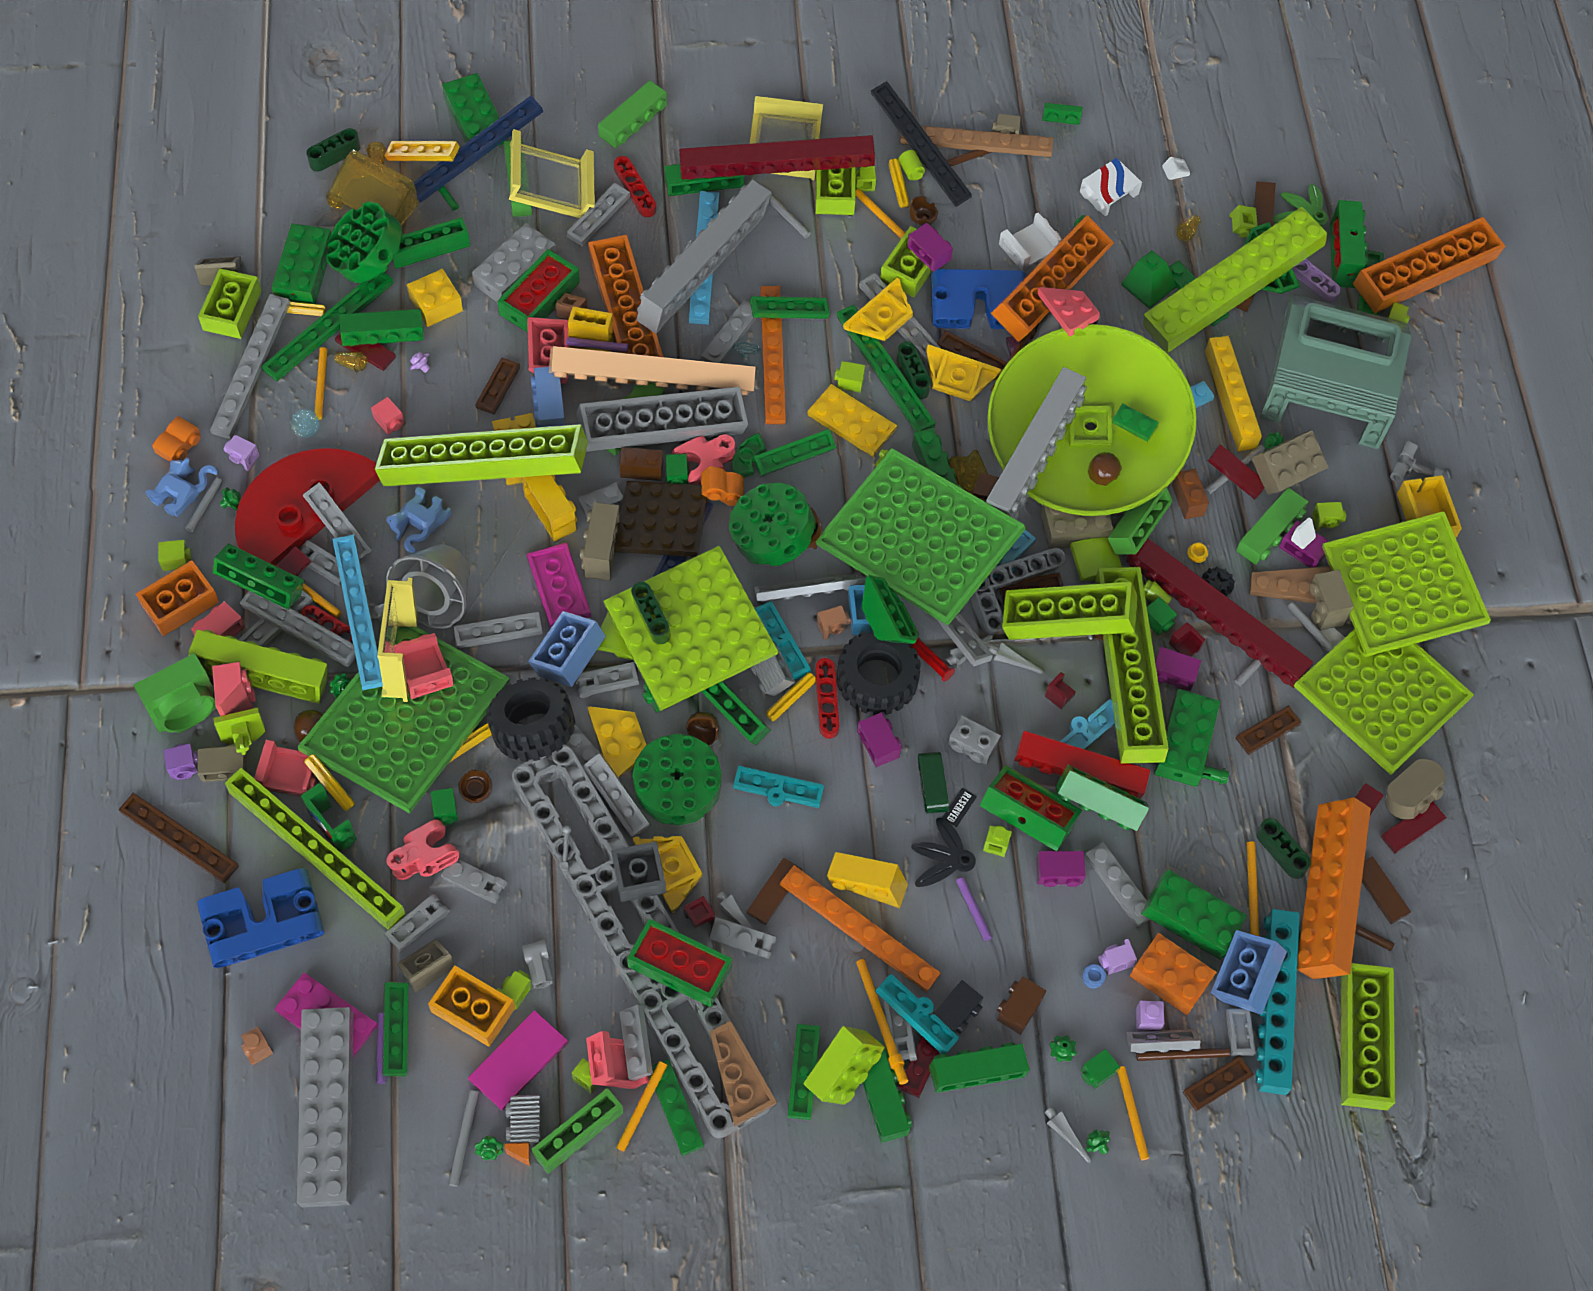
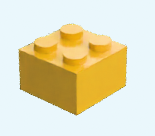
M443 268L407 284L409 299L416 309H421L422 320L427 327L463 311L461 297Z

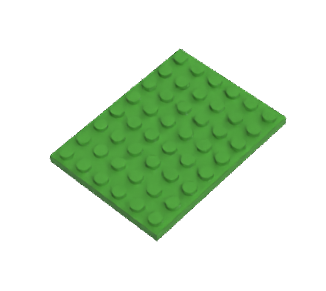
M891 448L824 529L816 541V545L866 576L872 575L885 578L888 582L887 586L895 591L897 595L948 626L1026 528L1021 522Z
M398 626L395 645L429 633L418 627ZM389 635L385 639L384 653H387ZM437 638V643L446 666L450 668L452 673V687L411 699L409 695L408 702H403V698L381 697L382 687L362 690L358 672L298 745V749L307 756L315 754L325 766L410 814L486 715L492 699H496V694L500 690L503 691L505 686L510 683V678Z

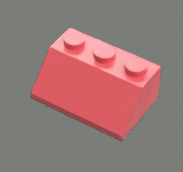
M527 318L529 371L535 374L534 368L549 367L550 349L553 346L569 348V345H566L567 337H569L568 320ZM569 375L566 378H560V383L567 384Z
M240 662L212 666L215 705L220 716L253 709V702H256V693L252 689L251 680L248 679L247 670L242 669Z

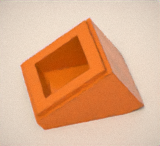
M528 1142L505 1144L506 1154L530 1166V1146Z

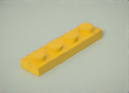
M391 141L384 156L388 161H453L460 146L457 141Z

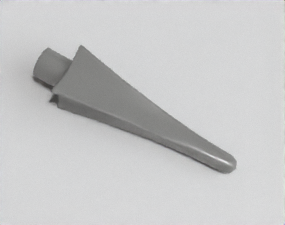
M988 635L982 638L981 641L986 644L993 639V635ZM959 648L950 650L951 655L944 661L948 666L955 664L956 668H958L967 658Z
M1001 643L1000 647L991 644L989 651L995 654L994 660L1019 666L1039 674L1044 673L1043 669L1027 661L1004 643Z
M721 891L716 896L721 902L718 908L736 923L752 928L733 895L731 894L727 897Z
M1050 1107L1045 1112L1050 1119L1047 1124L1060 1134L1086 1162H1091L1090 1156L1079 1142L1063 1111L1057 1113L1053 1107Z

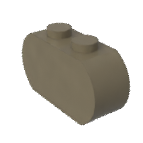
M1429 759L1416 760L1387 786L1385 798L1387 810L1395 817L1401 819H1413L1419 813L1423 814L1429 808L1430 803L1434 800H1439L1444 793L1445 772L1438 763Z

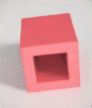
M388 397L371 407L374 420L388 435L393 431L399 430L405 424L402 412Z

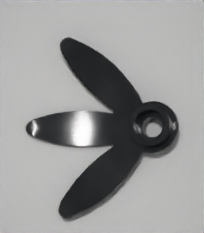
M937 818L936 825L949 848L930 842L914 843L911 846L915 852L923 856L946 861L925 871L916 880L915 885L917 887L935 884L947 878L956 870L961 872L971 871L976 864L973 853L963 849L959 834L943 818ZM965 857L969 862L963 863L961 858Z

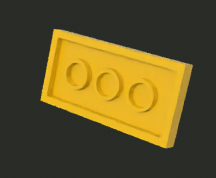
M832 384L807 412L809 417L872 457L877 454L897 430L896 424Z

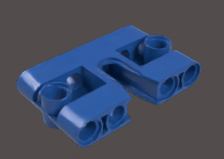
M937 269L931 273L933 325L936 328L970 329L975 300L981 299L985 302V312L990 328L1005 329L991 312L1027 276L1026 273L1020 270Z
M295 869L263 879V904L266 917L259 922L255 921L253 911L239 887L198 900L197 906L203 925V933L206 937L214 968H222L318 938L324 934L318 904L307 869ZM303 901H311L309 906L300 907ZM220 928V932L217 935H210L213 929Z

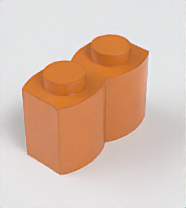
M177 416L171 421L166 430L157 437L152 447L156 454L169 462L171 460H184L187 456V451L199 443L201 433L198 427Z
M709 466L701 472L702 495L710 500H720L728 506H735L739 498L744 495V477L740 474L726 472L724 469L715 466Z

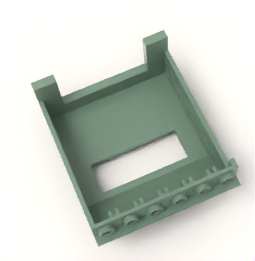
M1291 293L1284 313L1285 321L1267 398L1260 418L1280 423L1288 402H1293L1367 422L1360 436L1359 445L1379 449L1395 418L1411 340L1408 324ZM1309 321L1319 322L1318 326L1324 324V328H1326L1327 324L1338 327L1337 331L1343 329L1344 333L1347 329L1356 331L1357 336L1363 334V338H1365L1366 334L1377 337L1376 341L1382 339V343L1387 339L1389 341L1386 356L1307 336Z

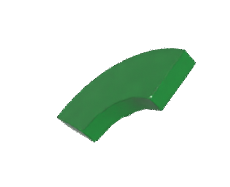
M760 433L748 437L739 445L733 456L732 472L740 474L744 478L754 475L753 457L766 452V447Z

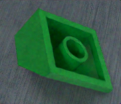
M1153 250L1138 260L1121 284L1149 309L1177 286L1166 261Z

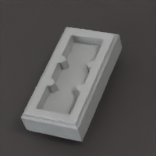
M1242 1008L1227 1009L1225 1013L1231 1056H1254L1256 1050L1250 1011Z

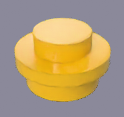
M1194 543L1189 546L1187 556L1191 561L1201 563L1207 559L1208 550L1204 544Z

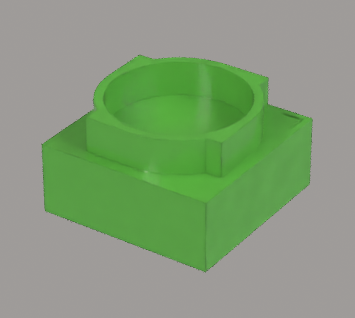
M195 653L133 684L159 733L167 731L180 734L205 720L213 710L217 709L214 688Z

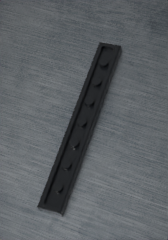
M886 81L872 89V96L910 147L917 153L919 159L955 207L972 197L971 192L890 84Z

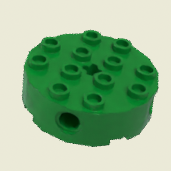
M369 201L362 203V207H359L357 210L352 208L337 222L328 238L327 246L329 251L326 255L327 263L333 270L341 273L348 281L355 283L369 281L378 274L384 273L393 257L399 253L402 236L401 223L379 203Z
M781 482L760 484L741 496L730 514L729 521L732 539L740 553L750 563L757 565L769 564L770 566H780L796 559L808 548L816 527V519L805 495L795 486Z
M682 734L662 736L646 745L635 760L632 775L636 800L641 808L658 822L677 826L694 823L704 817V814L709 812L718 801L722 784L719 760L708 744L694 736Z

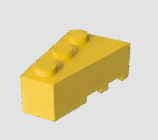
M835 852L827 874L829 881L836 889L847 890L897 908L901 907L908 887V883L898 864Z

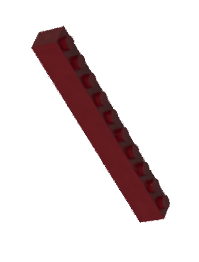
M873 135L679 149L681 179L690 180L875 166Z
M1149 538L1146 539L1137 554H1128L1126 562L1130 567H1141V574L1147 580L1155 581L1168 595L1175 598L1182 607L1188 608L1198 619L1204 620L1214 631L1221 633L1228 638L1230 643L1244 650L1250 658L1259 660L1267 671L1273 672L1283 683L1295 688L1294 684L1310 670L1313 664L1311 659Z

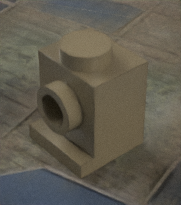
M998 113L997 121H993L992 132L1019 134L1021 116Z

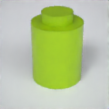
M914 150L902 153L898 160L909 180L921 179L925 173V168Z

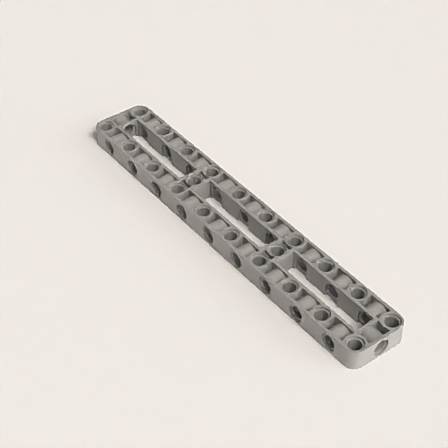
M562 745L563 748L559 752H553L552 756L548 758L546 756L541 757L537 761L531 759L517 766L512 772L514 788L559 868L561 862H563V855L560 854L564 847L563 826L560 822V816L548 795L545 796L541 790L542 786L560 778L604 854L607 862L592 870L587 869L582 861L580 851L569 834L568 850H570V853L567 855L569 869L565 872L561 870L634 1001L637 1005L644 1007L647 1024L667 1059H669L672 1068L709 1133L715 1138H723L767 1114L771 1108L734 1127L729 1105L720 1103L714 1092L712 1082L701 1063H697L691 1052V1046L677 1022L673 1021L669 1014V1010L688 1000L711 1040L710 1031L730 1021L717 997L712 1007H709L680 992L675 996H668L666 991L672 988L661 983L652 984L649 977L623 966L627 962V958L634 946L629 944L624 934V928L612 907H608L603 896L618 889L611 850L629 846L573 750L567 745ZM562 757L568 758L565 762L558 761ZM522 777H527V778H529V779H528L527 781H525V782H520V781H519V779L522 778ZM581 793L589 794V796L585 798L579 797ZM542 813L550 814L546 818L539 817ZM606 828L609 829L610 832L607 834L600 833V830ZM605 875L612 877L607 882L602 881L601 878ZM583 886H590L592 888L588 892L580 890ZM657 895L630 900L644 926L648 919H651L678 932ZM646 902H651L653 904V906L648 909L644 908L642 905ZM606 923H610L613 925V927L609 930H605L602 928V926ZM648 1000H655L657 1005L648 1007L645 1003ZM711 1017H718L721 1021L718 1024H711L708 1020ZM671 1039H677L680 1042L676 1047H671L667 1043ZM693 1079H700L703 1084L700 1087H693L690 1082ZM717 1119H722L726 1122V1125L722 1128H717L713 1125V1122Z

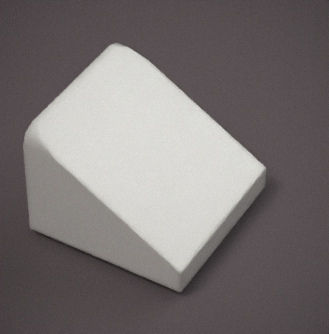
M1170 157L1162 165L1169 180L1190 175L1184 159Z
M1310 517L1300 524L1292 535L1291 540L1301 549H1304L1316 537L1313 521Z

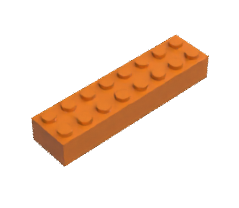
M1088 215L1085 216L991 314L1019 342L1050 312L1039 297L1038 289L1044 287L1070 290L1114 242Z
M1481 217L1361 270L1353 285L1376 314L1391 307L1394 302L1400 303L1496 260L1505 248V245L1485 218Z
M627 234L588 242L589 258L605 312L613 314L614 343L628 344L627 352L617 351V353L663 357L657 334L636 321L638 316L637 308L641 303L640 296L644 290ZM628 381V384L636 383V382H634V381Z
M1355 797L1318 805L1297 957V970L1312 979L1350 975L1371 811L1370 807Z

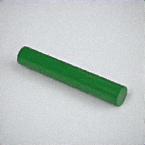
M441 187L438 191L453 211L458 209L459 205L446 187Z

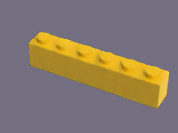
M1229 335L1209 338L1205 354L1237 452L1253 450L1258 447L1262 434Z

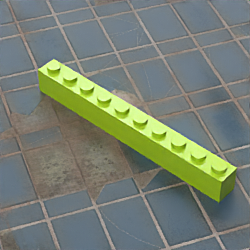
M240 768L225 782L229 793L387 930L406 916L404 908L399 902L244 769Z

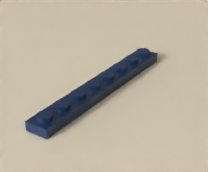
M530 95L461 146L453 161H441L408 185V189L421 203L512 136L513 129L520 130L543 113L542 107Z

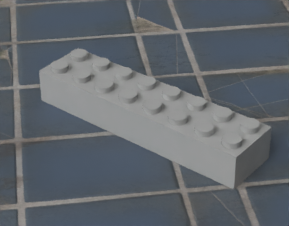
M1063 367L989 494L986 503L1015 520L1017 519L1020 505L1024 506L1029 497L1028 491L1035 488L1039 472L1043 473L1048 464L1046 461L1048 456L1052 457L1057 449L1055 444L1058 439H1063L1067 430L1065 429L1067 423L1071 424L1076 415L1075 409L1077 407L1080 408L1085 400L1084 394L1087 386H1085L1086 377Z
M740 387L583 403L579 405L576 412L578 425H582L588 440L586 452L685 441L699 436L711 438L719 437L720 435L743 434L748 426Z
M350 1007L302 1010L297 1204L302 1208L351 1205L354 1014Z

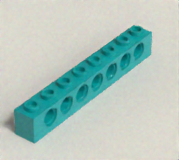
M1272 909L1269 915L1264 917L1263 929L1267 930L1266 937L1264 938L1276 941L1287 953L1278 973L1283 982L1275 980L1262 1015L1259 1014V1016H1262V1024H1259L1258 1038H1261V1047L1257 1049L1256 1058L1260 1061V1069L1256 1071L1255 1082L1259 1083L1258 1091L1287 1095L1292 1089L1299 913ZM1275 932L1282 933L1285 939L1278 938ZM1272 997H1278L1282 1004L1275 1003ZM1271 1019H1277L1281 1026H1275ZM1270 1041L1277 1042L1280 1049L1273 1048ZM1269 1063L1277 1065L1279 1071H1273L1269 1067Z

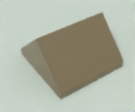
M241 256L200 259L195 264L200 285H212L219 268L241 273Z
M435 939L397 963V966L415 993L451 971L454 967V962L450 953Z

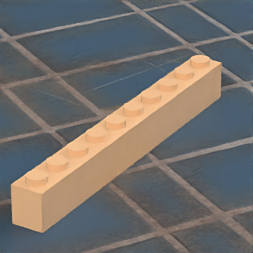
M556 346L550 349L549 373H554V377L566 378L567 375H574V379L587 380V377H594L595 381L607 382V379H614L615 383L628 384V381L636 382L635 385L648 386V383H655L658 388H668V385H675L676 389L688 390V387H695L696 391L740 387L742 396H747L748 393L754 391L756 368L753 366Z

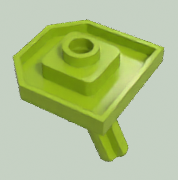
M258 707L213 718L221 742L235 744L236 752H241L242 755H245L246 751L249 750V745H252V741L258 740L266 732Z

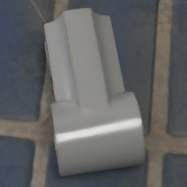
M545 940L522 945L533 988L541 989L553 984L548 965L549 957Z

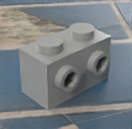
M962 715L950 735L948 745L954 751L970 756L973 761L987 765L999 744L1001 735Z

